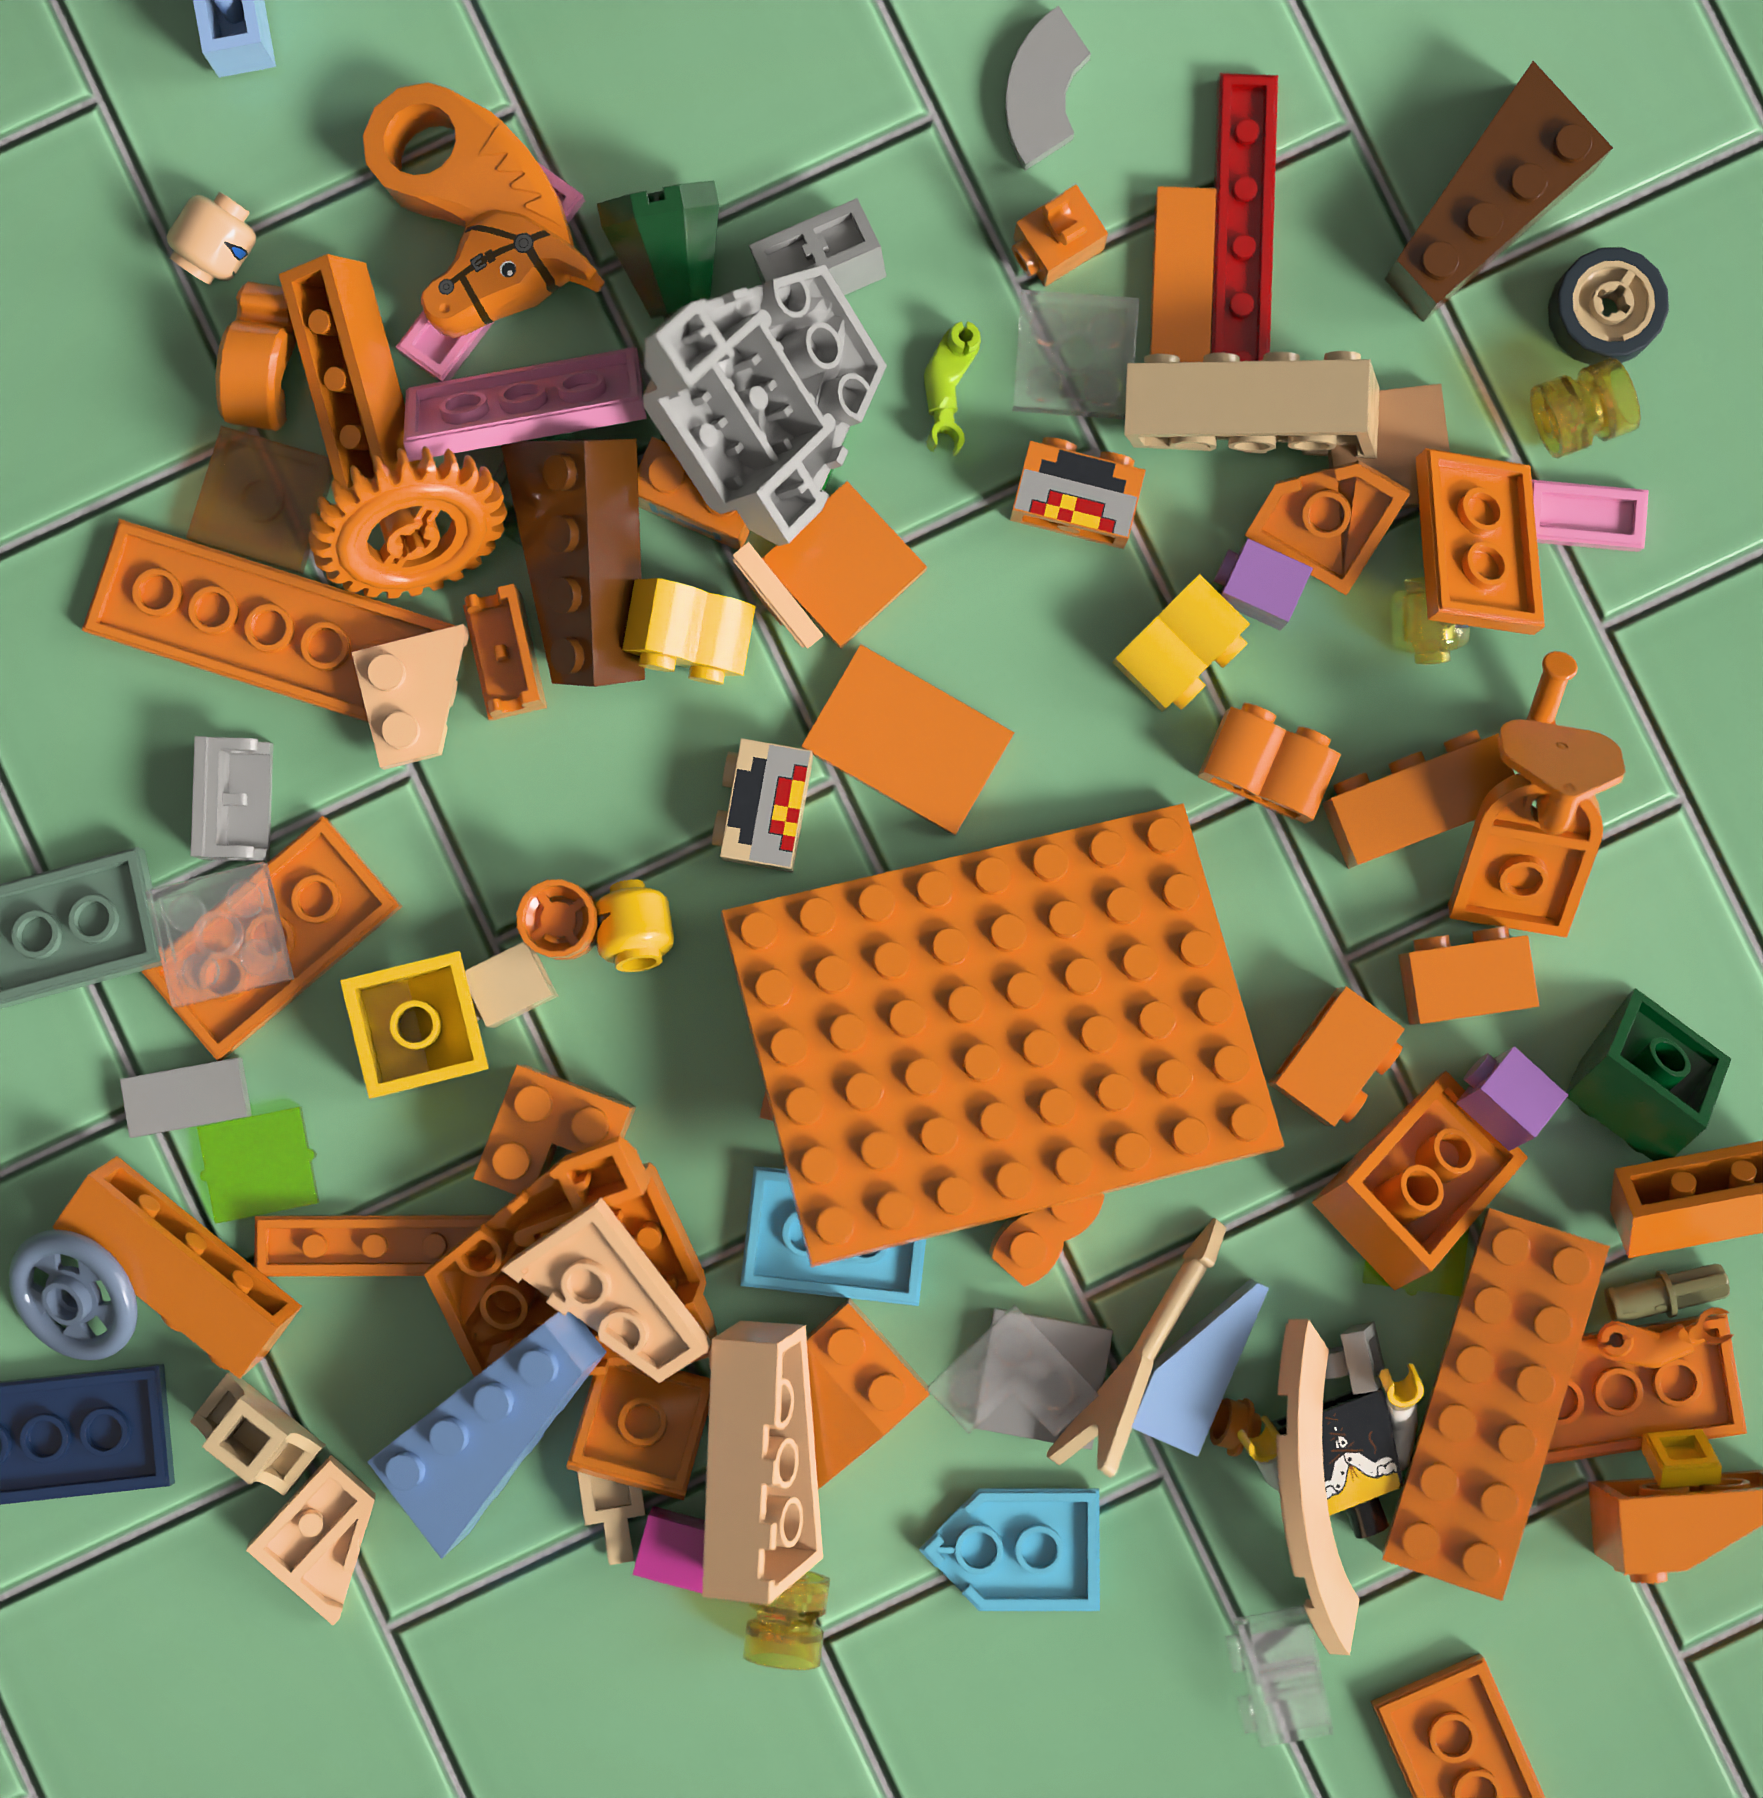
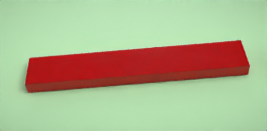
M1220 73L1217 81L1214 178L1216 209L1210 354L1230 353L1238 355L1240 361H1263V356L1270 353L1278 75Z

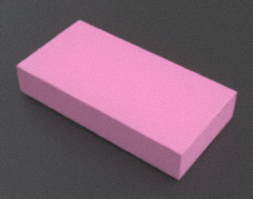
M1532 480L1537 543L1640 552L1644 549L1649 490Z

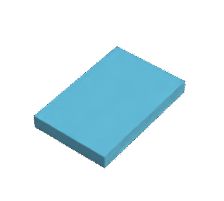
M754 1166L740 1286L919 1306L926 1239L810 1267L786 1169Z

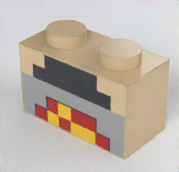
M741 738L739 752L728 751L722 786L732 788L728 811H717L712 836V845L722 846L720 857L723 861L793 873L813 762L811 750Z

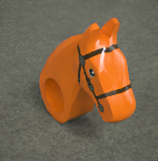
M429 82L397 88L374 107L363 133L366 165L401 208L427 217L445 220L465 228L452 264L445 273L433 279L422 291L421 305L425 317L440 334L451 338L460 337L498 319L536 307L557 289L570 281L595 292H599L605 282L598 275L597 270L586 257L574 248L573 238L561 201L547 175L528 148L491 111L449 88ZM439 126L455 130V144L452 153L441 167L427 174L412 175L402 172L401 158L405 147L417 133L427 128Z

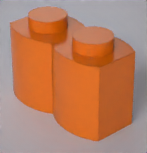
M1243 703L1241 710L1230 707L1223 715L1198 777L1223 790L1252 800L1263 807L1306 824L1314 820L1341 756L1340 753L1329 748L1331 739L1305 727H1298L1296 733L1287 731L1274 724L1275 714L1257 705Z
M1101 1194L1009 1218L993 1238L989 1250L991 1258L1022 1286L1025 1287L1035 1283L1044 1277L1055 1265L1062 1252L1064 1241L1082 1233L1095 1220L1100 1212L1105 1195Z

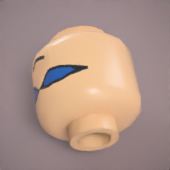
M221 192L218 193L214 201L203 195L192 196L168 231L167 242L174 250L170 259L209 285H211L215 278L222 281L231 280L256 242V234L244 222L250 212Z

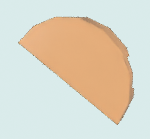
M749 542L732 555L733 564L748 580V586L780 625L785 626L799 646L808 649L824 636Z

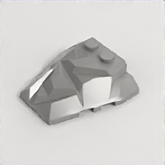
M821 265L763 283V285L749 289L745 287L734 290L706 301L703 299L678 309L645 338L644 368L651 377V380L643 395V407L709 508L720 514L737 510L750 531L778 546L790 543L822 511L829 496L822 490L831 469L843 465L848 450L842 443L850 426L862 422L887 365L827 266Z

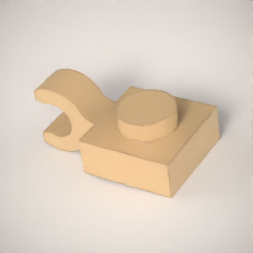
M577 1472L584 1524L586 1526L603 1523L609 1565L634 1561L627 1518L645 1515L642 1489Z

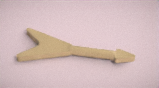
M1214 1218L1210 1221L1184 1253L1183 1258L1185 1260L1132 1351L1124 1358L1047 1451L1046 1456L1057 1465L1064 1463L1098 1436L1097 1469L1109 1478L1116 1474L1152 1371L1153 1362L1207 1268L1213 1267L1227 1229L1217 1219Z

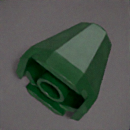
M714 180L662 187L663 191L647 194V191H641L597 203L601 227L651 319L663 318L665 322L678 309L687 304L703 299L706 301L710 300L719 217V202Z

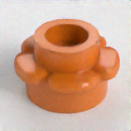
M1224 1398L1219 1405L1210 1427V1440L1213 1445L1226 1448L1229 1456L1236 1457L1243 1451L1244 1446L1237 1435L1239 1430L1243 1429L1248 1438H1256L1260 1435L1261 1417L1255 1413L1253 1402L1248 1398L1237 1401Z

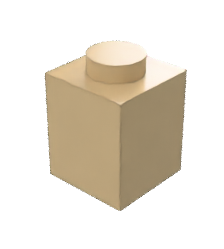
M525 942L465 970L477 1021L483 1019L486 1027L496 1028L558 997L538 954Z

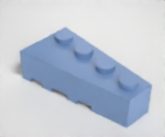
M569 1311L566 1315L560 1312L555 1314L367 1461L441 1559L471 1532L480 1520L481 1515L500 1494L525 1457L544 1436V1432L556 1416L565 1408L606 1354L605 1349L585 1323Z

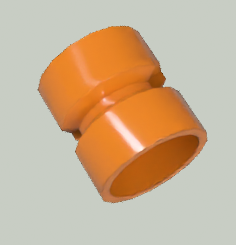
M563 879L545 880L532 886L522 897L517 909V929L523 942L534 952L556 960H574L587 954L596 945L595 932L598 927L597 909L594 905L596 899L585 889Z

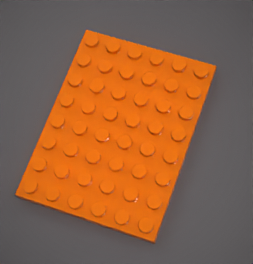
M1184 803L722 910L721 918L810 1267L1280 1150L1285 1146Z

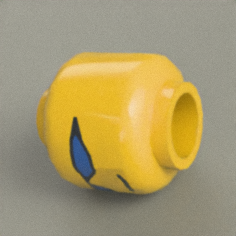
M630 879L612 884L609 887L610 893L601 897L594 904L597 909L598 918L595 937L599 955L607 962L614 963L615 968L622 972H639L659 966L663 961L662 956L667 954L674 944V932L667 897L659 890L645 887V883L641 880Z

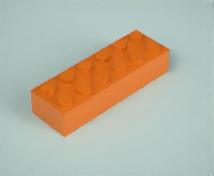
M1487 1208L1412 1453L1411 1464L1408 1466L1383 1548V1561L1503 1601L1610 1246Z

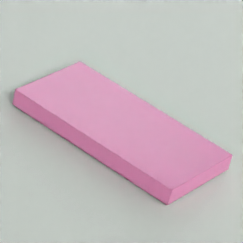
M632 347L409 387L406 389L404 446L409 461L422 459L421 452L424 446L428 447L432 457L444 455L445 450L448 448L453 453L647 419L646 410L643 407L644 390L638 350Z

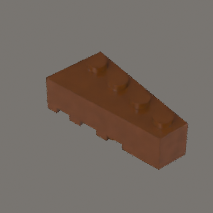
M1534 61L1527 68L1384 279L1423 322L1591 175L1613 149L1610 143Z
M546 439L525 440L501 445L552 684L596 687L645 680V668L639 666L640 656L622 650L635 579H642L637 440Z

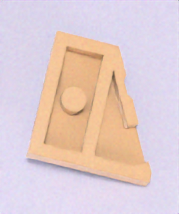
M464 624L352 652L379 766L383 770L442 755L448 730L446 722L449 709L453 706L458 686L456 679L463 648L467 646L469 637L467 627Z
M330 1455L248 1543L246 1551L330 1624L334 1625L340 1619L376 1493L335 1457Z

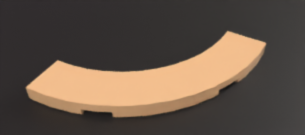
M1288 1319L1281 1352L1278 1395L1288 1396L1287 1435H1276L1278 1483L1285 1538L1293 1574L1296 1577H1304L1311 1599H1306L1304 1608L1316 1635L1329 1654L1350 1655L1359 1597L1347 1578L1337 1551L1328 1512L1323 1471L1322 1410L1329 1349L1309 1319Z

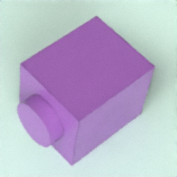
M1247 539L1239 553L1228 549L1213 582L1223 586L1220 594L1238 612L1281 631L1289 622L1313 568Z
M1514 1046L1495 1058L1489 1053L1482 1056L1464 1076L1463 1080L1469 1084V1087L1456 1103L1510 1151L1534 1139L1567 1098L1568 1094Z

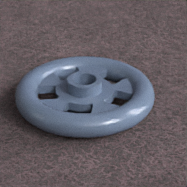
M66 1230L40 1232L25 1240L17 1249L9 1270L11 1297L24 1324L41 1342L62 1355L80 1360L104 1359L125 1347L131 1339L137 1324V1299L127 1273L109 1251L82 1234ZM60 1254L78 1260L79 1268L63 1266ZM35 1267L49 1274L45 1288L34 1282ZM96 1281H102L111 1301L102 1300V1294ZM95 1316H98L107 1328L104 1333L97 1336L86 1323Z

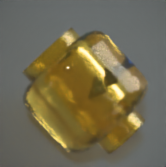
M1425 577L1404 580L1405 588L1397 591L1391 597L1394 646L1402 652L1414 653L1416 664H1439L1451 661L1450 651L1457 650L1469 642L1470 626L1428 620Z

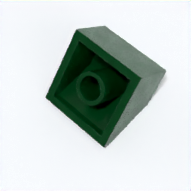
M1635 988L1628 994L1579 1061L1566 1091L1568 1094L1567 1098L1575 1103L1583 1113L1598 1120L1625 1140L1633 1150L1644 1154L1650 1160L1657 1161L1673 1158L1707 1128L1731 1058Z

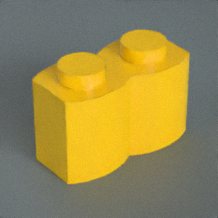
M1199 574L1112 663L1161 712L1172 702L1182 710L1206 686L1198 676L1213 661H1216L1224 668L1248 644L1240 634L1250 623Z
M660 578L635 579L622 650L640 656L639 666L656 671L674 672L675 665L690 669L688 675L690 680L706 684L723 685L725 676H744L756 606L742 600L709 593L699 588Z

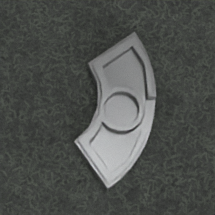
M1059 6L1046 14L1026 36L1015 56L1008 78L1005 102L1007 131L1012 148L1024 171L1072 141L1074 137V131L1066 114V92L1073 76L1089 61L1091 53Z

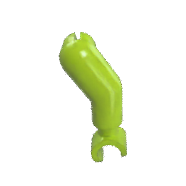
M960 321L945 332L924 371L923 378L928 411L931 416H934V426L926 440L927 448L931 452H934L937 446L938 434H947L953 439L955 446L953 456L960 452L965 441L962 429L954 421V413L958 411L955 387L977 355L981 343L978 328L968 321L965 327L962 321Z

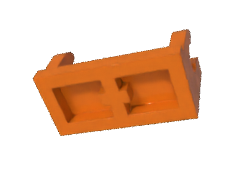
M514 583L497 587V594L478 597L476 594H470L464 598L465 605H463L489 721L547 708L523 597Z

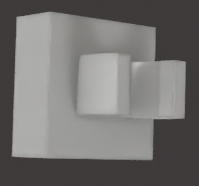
M1375 1321L1351 1325L1340 1334L1343 1346L1328 1348L1329 1354L1325 1379L1349 1375L1353 1395L1377 1391L1382 1386L1379 1374L1385 1367Z

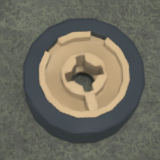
M1623 247L1598 248L1580 256L1556 282L1548 302L1549 327L1557 344L1574 360L1593 367L1618 366L1637 357L1662 331L1669 312L1668 288L1659 269L1642 254ZM1608 298L1613 300L1617 306V313H1611L1608 317L1602 314L1604 309L1602 299Z

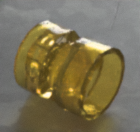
M1609 358L1584 367L1578 372L1576 380L1568 375H1562L1537 384L1531 389L1530 402L1534 422L1544 446L1554 458L1559 459L1589 448L1592 445L1594 436L1606 442L1634 432L1640 426L1641 416L1637 393L1628 372L1618 359Z
M807 1571L769 1605L749 1602V1606L757 1612V1615L748 1620L746 1624L743 1658L757 1665L778 1669L808 1670L820 1667L824 1630L816 1624V1619L826 1615L830 1578L823 1574Z

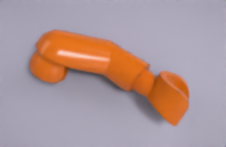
M1713 1307L1704 1310L1698 1315L1696 1322L1684 1327L1680 1323L1660 1333L1619 1321H1611L1599 1330L1597 1346L1600 1353L1610 1360L1647 1368H1659L1694 1352V1346L1704 1342L1721 1344L1730 1340L1734 1334L1718 1338L1710 1336L1705 1331L1704 1321L1709 1315L1729 1313L1725 1309Z

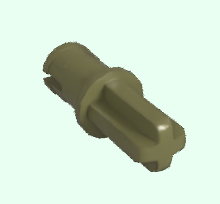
M1716 1263L1672 1274H1667L1665 1270H1658L1655 1273V1278L1615 1288L1608 1287L1604 1290L1610 1318L1612 1321L1619 1322L1666 1313L1670 1318L1676 1317L1679 1309L1725 1299L1730 1294L1727 1273H1725L1722 1265Z

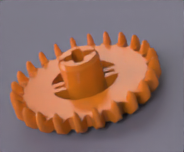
M426 446L422 448V460L417 467H411L405 452L399 448L397 452L396 470L391 472L382 464L380 458L374 455V478L368 479L361 476L359 470L355 466H351L350 474L354 485L353 491L344 489L337 480H332L331 488L336 504H330L324 496L318 497L317 505L320 516L317 513L310 515L311 531L308 533V541L316 566L326 572L328 580L337 584H343V588L350 592H358L363 589L364 596L374 598L382 592H386L388 599L399 598L404 591H408L410 596L413 597L421 595L423 588L430 587L433 591L442 589L444 587L443 581L449 579L456 582L464 578L463 569H476L482 564L480 556H488L495 549V540H498L505 530L503 521L507 515L500 485L492 479L487 467L481 466L478 471L473 458L469 455L464 457L463 468L459 470L454 453L449 448L445 450L444 462L439 467L435 466L432 454ZM440 510L447 512L452 518L448 531L441 538L435 521ZM378 522L385 541L380 550L374 549L367 542L371 530Z

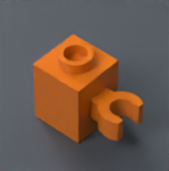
M1076 184L1018 220L1014 233L1016 243L1011 248L1022 270L1029 277L1036 273L1046 287L1102 252L1105 248L1108 232Z

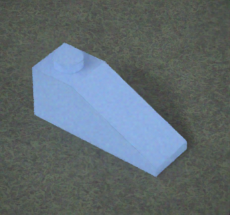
M1249 1279L1154 1360L1152 1371L1132 1426L1133 1429L1198 1457L1266 1297L1268 1287Z

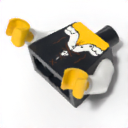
M1412 1363L1407 1365L1409 1369L1407 1377L1399 1382H1393L1387 1368L1380 1371L1379 1377L1387 1394L1386 1398L1383 1390L1379 1388L1377 1391L1354 1395L1351 1390L1323 1401L1322 1454L1329 1515L1345 1510L1357 1539L1376 1535L1389 1527L1378 1496L1403 1486L1401 1472L1411 1464L1418 1426L1417 1402L1421 1399L1424 1391L1421 1380ZM1262 1416L1261 1420L1265 1424V1428L1261 1435L1256 1438H1248L1243 1429L1239 1430L1237 1435L1249 1455L1255 1460L1266 1483L1279 1492L1276 1435H1287V1416L1272 1422L1267 1416Z

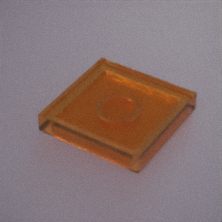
M221 426L186 538L195 543L303 574L311 550L308 541V533L311 531L309 518L312 513H317L320 516L317 505L318 497L324 496L327 499L333 479L329 458Z

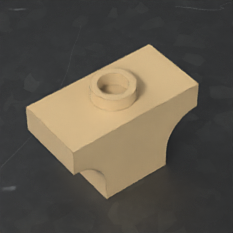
M231 1372L224 1376L189 1421L206 1438L205 1443L202 1445L206 1451L249 1485L255 1481L261 1482L283 1496L290 1492L326 1446V1444L242 1378L238 1379Z

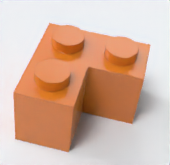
M517 1065L473 1179L518 1195L549 1170L558 1146L577 1152L618 1136L625 1138L636 1106L531 1066Z

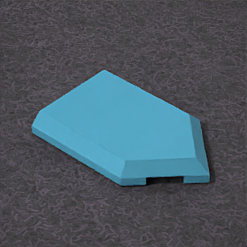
M978 1488L919 1548V1551L935 1567H938L979 1611H1100L1099 1488Z

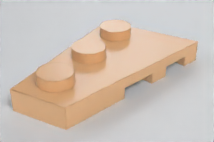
M601 1197L512 1257L501 1269L518 1283L523 1278L549 1297L546 1303L563 1315H566L569 1311L599 1333V1340L658 1383L706 1353L712 1343Z

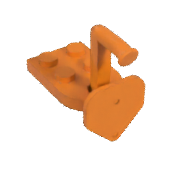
M1553 651L1543 658V672L1527 719L1511 720L1501 727L1498 736L1501 760L1518 772V774L1501 781L1489 791L1482 801L1448 907L1450 919L1498 927L1508 926L1510 929L1567 938L1603 837L1601 811L1595 794L1621 783L1625 774V766L1620 747L1609 737L1590 730L1556 725L1555 718L1568 680L1576 675L1578 667L1574 658L1569 654ZM1534 800H1535V803H1536V807H1534V806L1532 805V803H1533Z

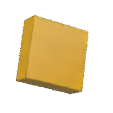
M1703 1429L1643 1434L1641 1451L1660 1488L1721 1483L1722 1465Z

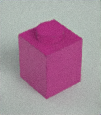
M653 1506L647 1518L632 1575L702 1593L705 1520Z

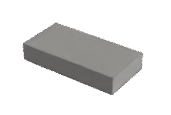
M233 1058L120 1079L129 1138L252 1116L242 1058Z

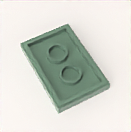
M139 847L0 884V1009L169 964L145 850Z

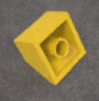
M460 951L340 980L369 1099L489 1069Z

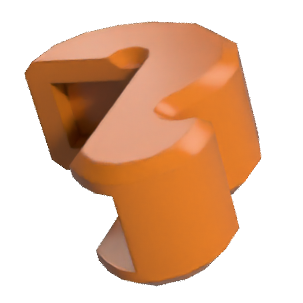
M248 281L237 293L236 320L226 327L218 349L215 373L217 406L220 416L229 424L278 431L287 421L285 392L281 388V381L297 340L282 286Z

